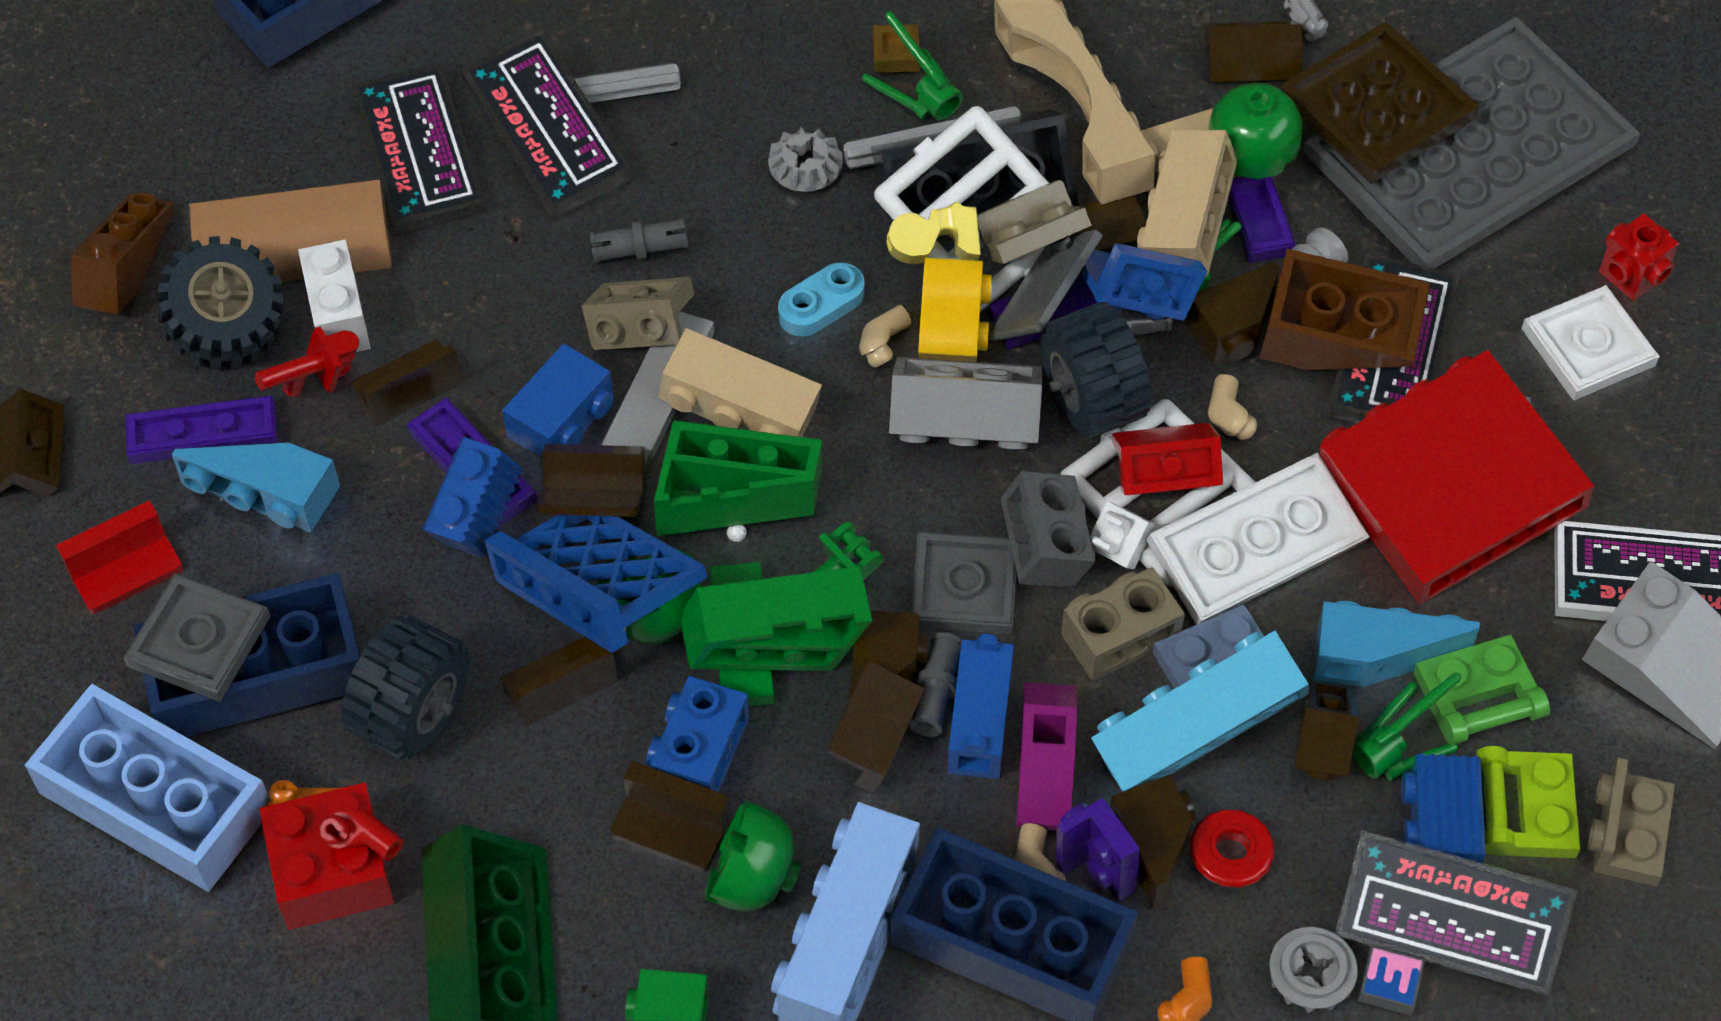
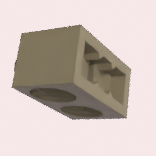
M1151 567L1138 574L1135 572L1124 574L1111 587L1094 595L1091 593L1080 595L1071 601L1063 612L1061 635L1093 682L1152 653L1154 643L1181 632L1185 613L1155 569ZM1142 606L1151 611L1142 613L1134 610L1133 607ZM1098 627L1106 630L1107 633L1095 634L1088 629Z

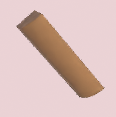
M380 179L189 204L192 242L199 239L201 245L205 246L209 245V237L220 236V244H229L231 237L240 239L241 248L245 250L252 244L260 250V261L268 257L274 264L273 275L279 274L281 283L304 280L298 249L345 239L354 273L392 268L387 212Z

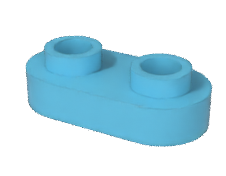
M834 263L787 290L781 296L778 303L779 322L782 328L795 336H810L856 309L862 303L865 295V280L862 272L857 267L848 263ZM835 282H846V283H845V284H837V283H835ZM802 303L809 305L805 308L796 307L797 305Z

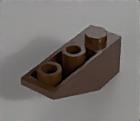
M130 193L71 254L73 306L117 315L138 293L174 212L173 201L157 199L156 196L150 193Z

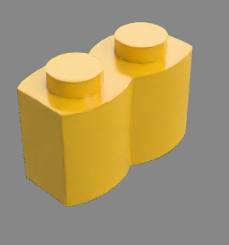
M925 258L919 358L977 362V352L987 351L989 322H981L979 320L981 303L990 304L992 275L983 274V261Z

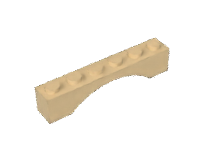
M994 0L995 34L1011 60L1032 67L1053 78L1068 90L1081 106L1089 123L1083 138V176L1100 204L1126 198L1154 188V169L1159 167L1157 149L1151 140L1146 141L1143 137L1134 112H1127L1123 106L1116 84L1114 82L1109 83L1103 75L1102 66L1097 55H1091L1085 47L1081 30L1077 26L1073 27L1067 19L1062 1Z

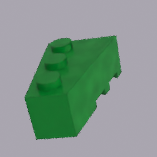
M673 420L654 499L657 536L814 515L822 478V440Z
M856 566L699 587L684 606L681 625L690 669L833 671L872 622L861 567Z

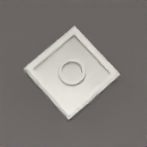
M1607 285L1524 319L1521 328L1573 401L1655 367L1659 359L1657 352Z

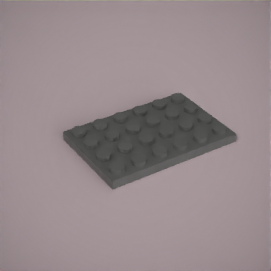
M1516 16L1434 64L1480 106L1478 116L1472 122L1372 184L1360 175L1317 133L1305 140L1303 153L1419 270L1430 272L1636 146L1641 133Z

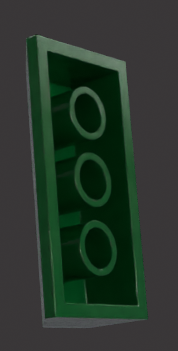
M460 824L421 848L429 1021H558L546 848L465 824Z

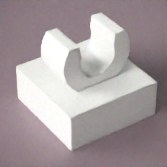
M1106 501L1090 535V539H1092V545L1095 546L1097 553L1126 568L1134 570L1147 544L1146 539L1153 532L1156 524L1115 503Z

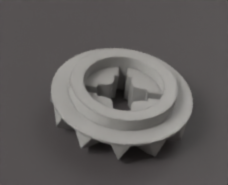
M801 126L797 133L788 134L783 132L778 143H771L768 164L772 176L779 184L794 191L810 192L822 189L835 181L842 169L843 155L842 151L838 148L835 137H825L820 128L814 133L806 132ZM806 151H813V158H808L798 168V156H803Z
M1318 927L1298 928L1285 934L1274 946L1268 965L1272 987H1276L1284 996L1286 1004L1294 1003L1302 1006L1308 1013L1315 1009L1328 1008L1331 1011L1338 1003L1345 998H1349L1357 979V962L1351 948L1335 933ZM1304 956L1306 960H1310L1314 967L1328 966L1322 972L1320 978L1321 987L1318 982L1315 983L1311 976H1296L1303 970Z

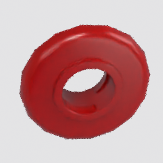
M1223 809L1208 814L1196 825L1190 838V856L1196 869L1209 881L1223 887L1241 888L1258 882L1268 873L1274 860V841L1268 828L1255 816L1241 810ZM1234 840L1245 847L1247 855L1238 860H1230L1223 857L1218 852L1216 846L1222 841Z

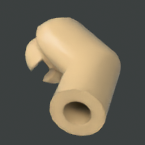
M897 305L876 317L863 328L859 350L861 355H866L870 366L878 367L891 360L893 352L888 347L887 342L890 337L911 325V318L902 305Z
M1218 375L1215 378L1208 409L1209 419L1226 435L1230 437L1235 436L1239 440H1247L1255 433L1257 421L1255 417L1248 415L1247 409L1235 401L1239 381L1231 375Z
M1027 823L1022 825L1014 860L1066 881L1065 875L1061 871L1056 870L1055 866L1042 855L1047 830L1037 824Z

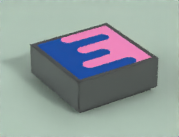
M1371 945L1358 1001L1412 1016L1425 959Z

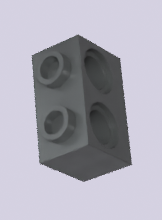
M1021 471L1000 498L1019 584L1074 588L1094 564L1096 554L1095 546L1092 545V539H1090L1086 524L1085 502L1079 494L1076 477L1073 475Z

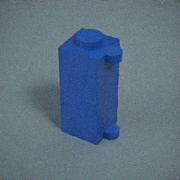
M991 634L979 635L976 640L962 639L949 742L947 774L1000 779L1014 644L1001 643L996 636Z

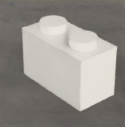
M346 239L298 249L314 327L321 326L326 336L344 330L351 331L359 338V346L356 352L371 349Z

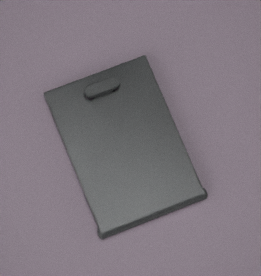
M1097 230L1066 236L1046 245L988 335L989 340L997 341L1042 332L1103 235Z

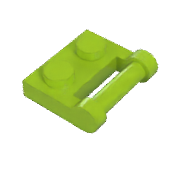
M1486 746L1478 749L1476 756L1481 761L1485 800V853L1498 856L1577 858L1580 851L1572 754L1507 751L1500 746ZM1504 775H1516L1521 833L1508 829Z

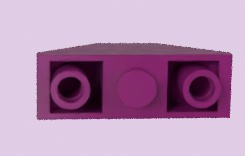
M1024 683L1016 828L1032 823L1040 825L1046 830H1057V825L1060 823L1061 818L1071 809L1076 747L1077 686Z

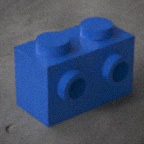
M688 676L682 692H674L669 700L665 714V721L668 724L662 737L655 736L647 752L646 766L719 792L749 721L748 694Z

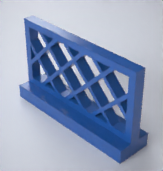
M557 515L517 539L499 531L484 540L496 582L611 653L629 643L625 627L707 578L703 564L618 516ZM586 519L593 522L589 526L574 527ZM622 539L621 542L599 544L600 540ZM587 542L584 546L565 547V544ZM552 545L551 549L534 551L539 546ZM651 555V559L628 561L629 557ZM616 558V562L593 564L594 560ZM581 562L580 566L563 568L559 566V564ZM680 572L673 577L658 578L659 574ZM646 575L645 580L622 582L624 577ZM611 579L610 583L591 585L588 583V581ZM638 597L625 606L617 602L619 598Z

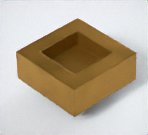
M919 24L903 25L919 46ZM873 25L874 72H919V63L895 33L892 26Z

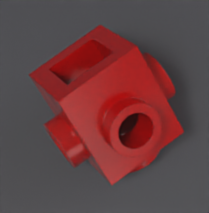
M1643 213L1628 225L1625 222L1620 223L1609 233L1605 240L1607 248L1599 272L1627 297L1635 301L1652 287L1661 285L1671 275L1675 267L1672 261L1679 242L1671 236L1667 229L1657 225Z

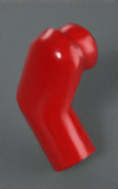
M363 809L339 812L326 816L319 826L320 838L333 848H350L367 845L386 861L393 859L400 852L404 844V840L373 814Z

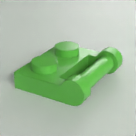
M1512 635L1420 661L1415 665L1413 673L1424 696L1455 672L1461 674L1460 682L1430 707L1448 744L1456 745L1466 742L1471 734L1528 717L1530 720L1535 721L1550 715L1548 698L1543 689L1537 687ZM1515 692L1518 697L1517 699L1464 715L1455 710Z

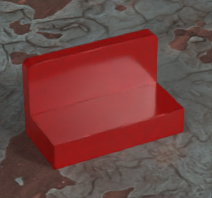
M1210 423L1112 433V444L1117 449L1119 456L1120 485L1124 496L1223 485L1221 436Z
M150 500L56 545L71 579L91 614H97L174 576L175 573L179 574L183 571L182 563L170 544L160 518Z

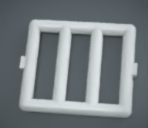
M974 106L934 140L927 137L914 148L913 153L915 156L878 186L874 192V197L893 220L902 214L912 213L897 195L975 129L994 151L921 212L920 216L928 220L933 209H942L955 202L963 203L1006 165L1026 185L1011 199L1044 186L1049 182L982 107ZM979 234V244L981 250L984 247V244ZM937 240L929 255V258L961 260L954 255V248L947 252ZM1044 247L1012 260L992 277L990 303L994 302L1020 278L1026 277ZM981 303L980 311L986 309L989 304Z
M1162 399L1150 408V412L1147 413V416L1126 424L1121 429L1116 428L1101 434L1100 444L1060 473L1061 475H1073L1076 477L1079 494L1085 502V507L1097 519L1106 501L1125 507L1141 495L1124 496L1120 485L1103 497L1085 479L1118 455L1117 449L1112 444V433L1152 429L1163 422L1169 427L1195 424L1170 400ZM1221 449L1223 485L1199 487L1188 492L1150 520L1156 524L1153 532L1198 511L1230 486L1239 491L1256 483V481ZM1147 543L1139 561L1147 569L1153 567L1167 587H1173Z

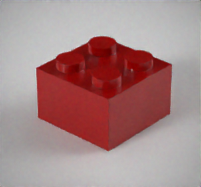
M366 782L259 808L277 904L288 930L394 904L386 862L380 855L367 845L333 848L325 843L319 835L320 823L326 816L362 809L375 816Z

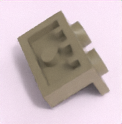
M1055 180L977 214L978 231L990 261L1002 264L1092 226L1085 207L1072 206L1064 183L1060 180Z
M691 277L603 283L581 305L592 348L601 350L677 345L682 336L678 314L695 295Z
M1617 757L1610 774L1601 772L1596 788L1595 803L1603 805L1601 820L1594 818L1588 838L1587 849L1596 852L1593 872L1657 887L1663 873L1675 784L1627 773L1628 759Z

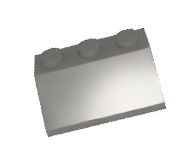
M897 357L892 374L889 434H900L899 439L901 441L911 443L928 442L929 436L949 437V443L958 446L978 445V439L996 440L999 447L1006 449H1026L1028 443H1038L1042 366Z

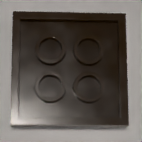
M1387 21L1280 85V89L1296 104L1302 120L1370 184L1475 120L1480 107Z

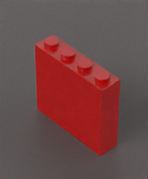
M1489 350L1482 352L1474 358L1471 356L1462 357L1450 366L1447 373L1433 381L1425 379L1418 382L1408 390L1405 397L1391 405L1388 403L1379 404L1366 414L1364 420L1347 429V427L1343 426L1333 430L1323 439L1319 450L1320 457L1370 539L1419 605L1587 509L1594 489V484Z

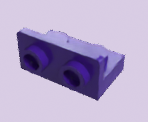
M1104 798L1089 806L1086 803L1079 804L1067 811L1057 825L1056 867L1065 875L1086 863L1088 872L1095 884L1101 890L1108 888L1118 903L1136 892L1140 848Z

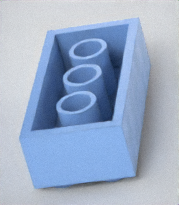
M93 684L87 688L25 764L39 794L207 892H210L260 827L262 821L259 808L267 806V802L270 800L261 779Z
M860 802L857 803L851 820L841 819L832 844V849L837 850L831 867L824 864L821 866L812 891V895L817 897L811 914L801 913L792 937V943L797 945L790 962L785 960L780 962L772 982L771 992L777 994L773 1006V1014L778 1015V1021H857L891 937V917L918 865L920 823Z

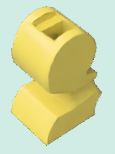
M955 202L945 208L931 210L928 220L916 213L902 214L894 219L889 228L886 240L888 251L901 262L908 264L924 263L925 258H929L936 239L941 235H949L954 240V255L961 260L978 261L980 257L976 207H965L959 202Z

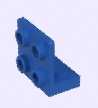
M1115 243L1111 253L1094 249L1080 271V275L1086 281L1097 303L1107 302L1117 311L1122 310V308L1139 311L1147 317L1156 320L1168 317L1183 321L1207 273L1201 261Z

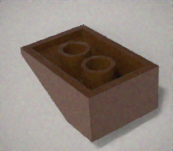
M1287 249L1274 294L1260 359L1305 370L1411 367L1415 359L1430 283Z

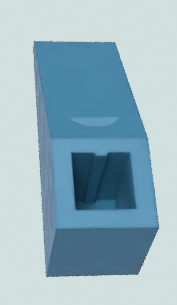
M291 443L175 449L172 453L180 481L188 489L199 494L209 492L222 497L231 506L242 511L252 509L265 514L273 522L284 528H293L295 526L311 533L340 488L332 459Z
M1324 601L1317 626L1313 680L1366 687L1414 672L1417 662L1473 646L1479 631L1480 622L1464 620L1459 616L1450 614L1431 616L1412 613L1404 608H1390L1386 610L1363 607L1352 601H1339L1336 603Z

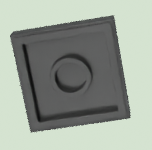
M918 532L911 613H919V629L1012 635L1016 567L1010 539Z
M175 573L123 658L129 668L221 702L271 616L268 608Z

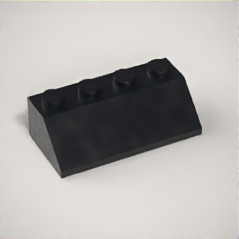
M1049 109L994 121L1049 183L1055 180H1060L1064 183L1072 206L1079 207L1064 114ZM975 129L897 196L912 213L919 215L992 153L994 149ZM942 132L871 147L878 186L915 156L913 153L914 148L927 137L934 140ZM1006 165L961 205L976 207V212L979 214L1009 201L1026 185ZM886 212L887 217H888V220H889V223H890V226H891V224H892V222H893L894 220H893V219L889 216V214Z

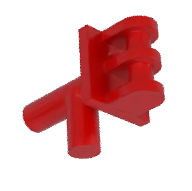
M321 326L314 328L306 356L255 372L256 384L261 391L283 384L284 393L288 396L296 397L301 394L306 377L317 373L327 393L333 392L338 379L347 375L350 371L351 363L359 346V338L355 333L348 330L326 336Z

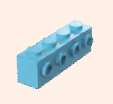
M1261 631L1247 636L1234 646L1236 653L1220 663L1215 658L1199 664L1188 673L1191 680L1173 690L1170 685L1160 687L1142 700L1145 705L1143 708L1129 716H1126L1124 711L1118 712L1097 726L1099 733L1091 737L1121 792L1175 773L1309 694L1308 682L1276 631L1266 636H1263Z

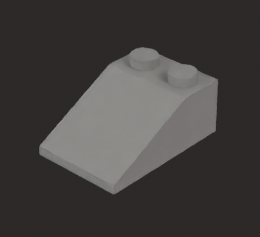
M1650 561L1595 636L1582 660L1715 749L1721 742V616L1696 590Z

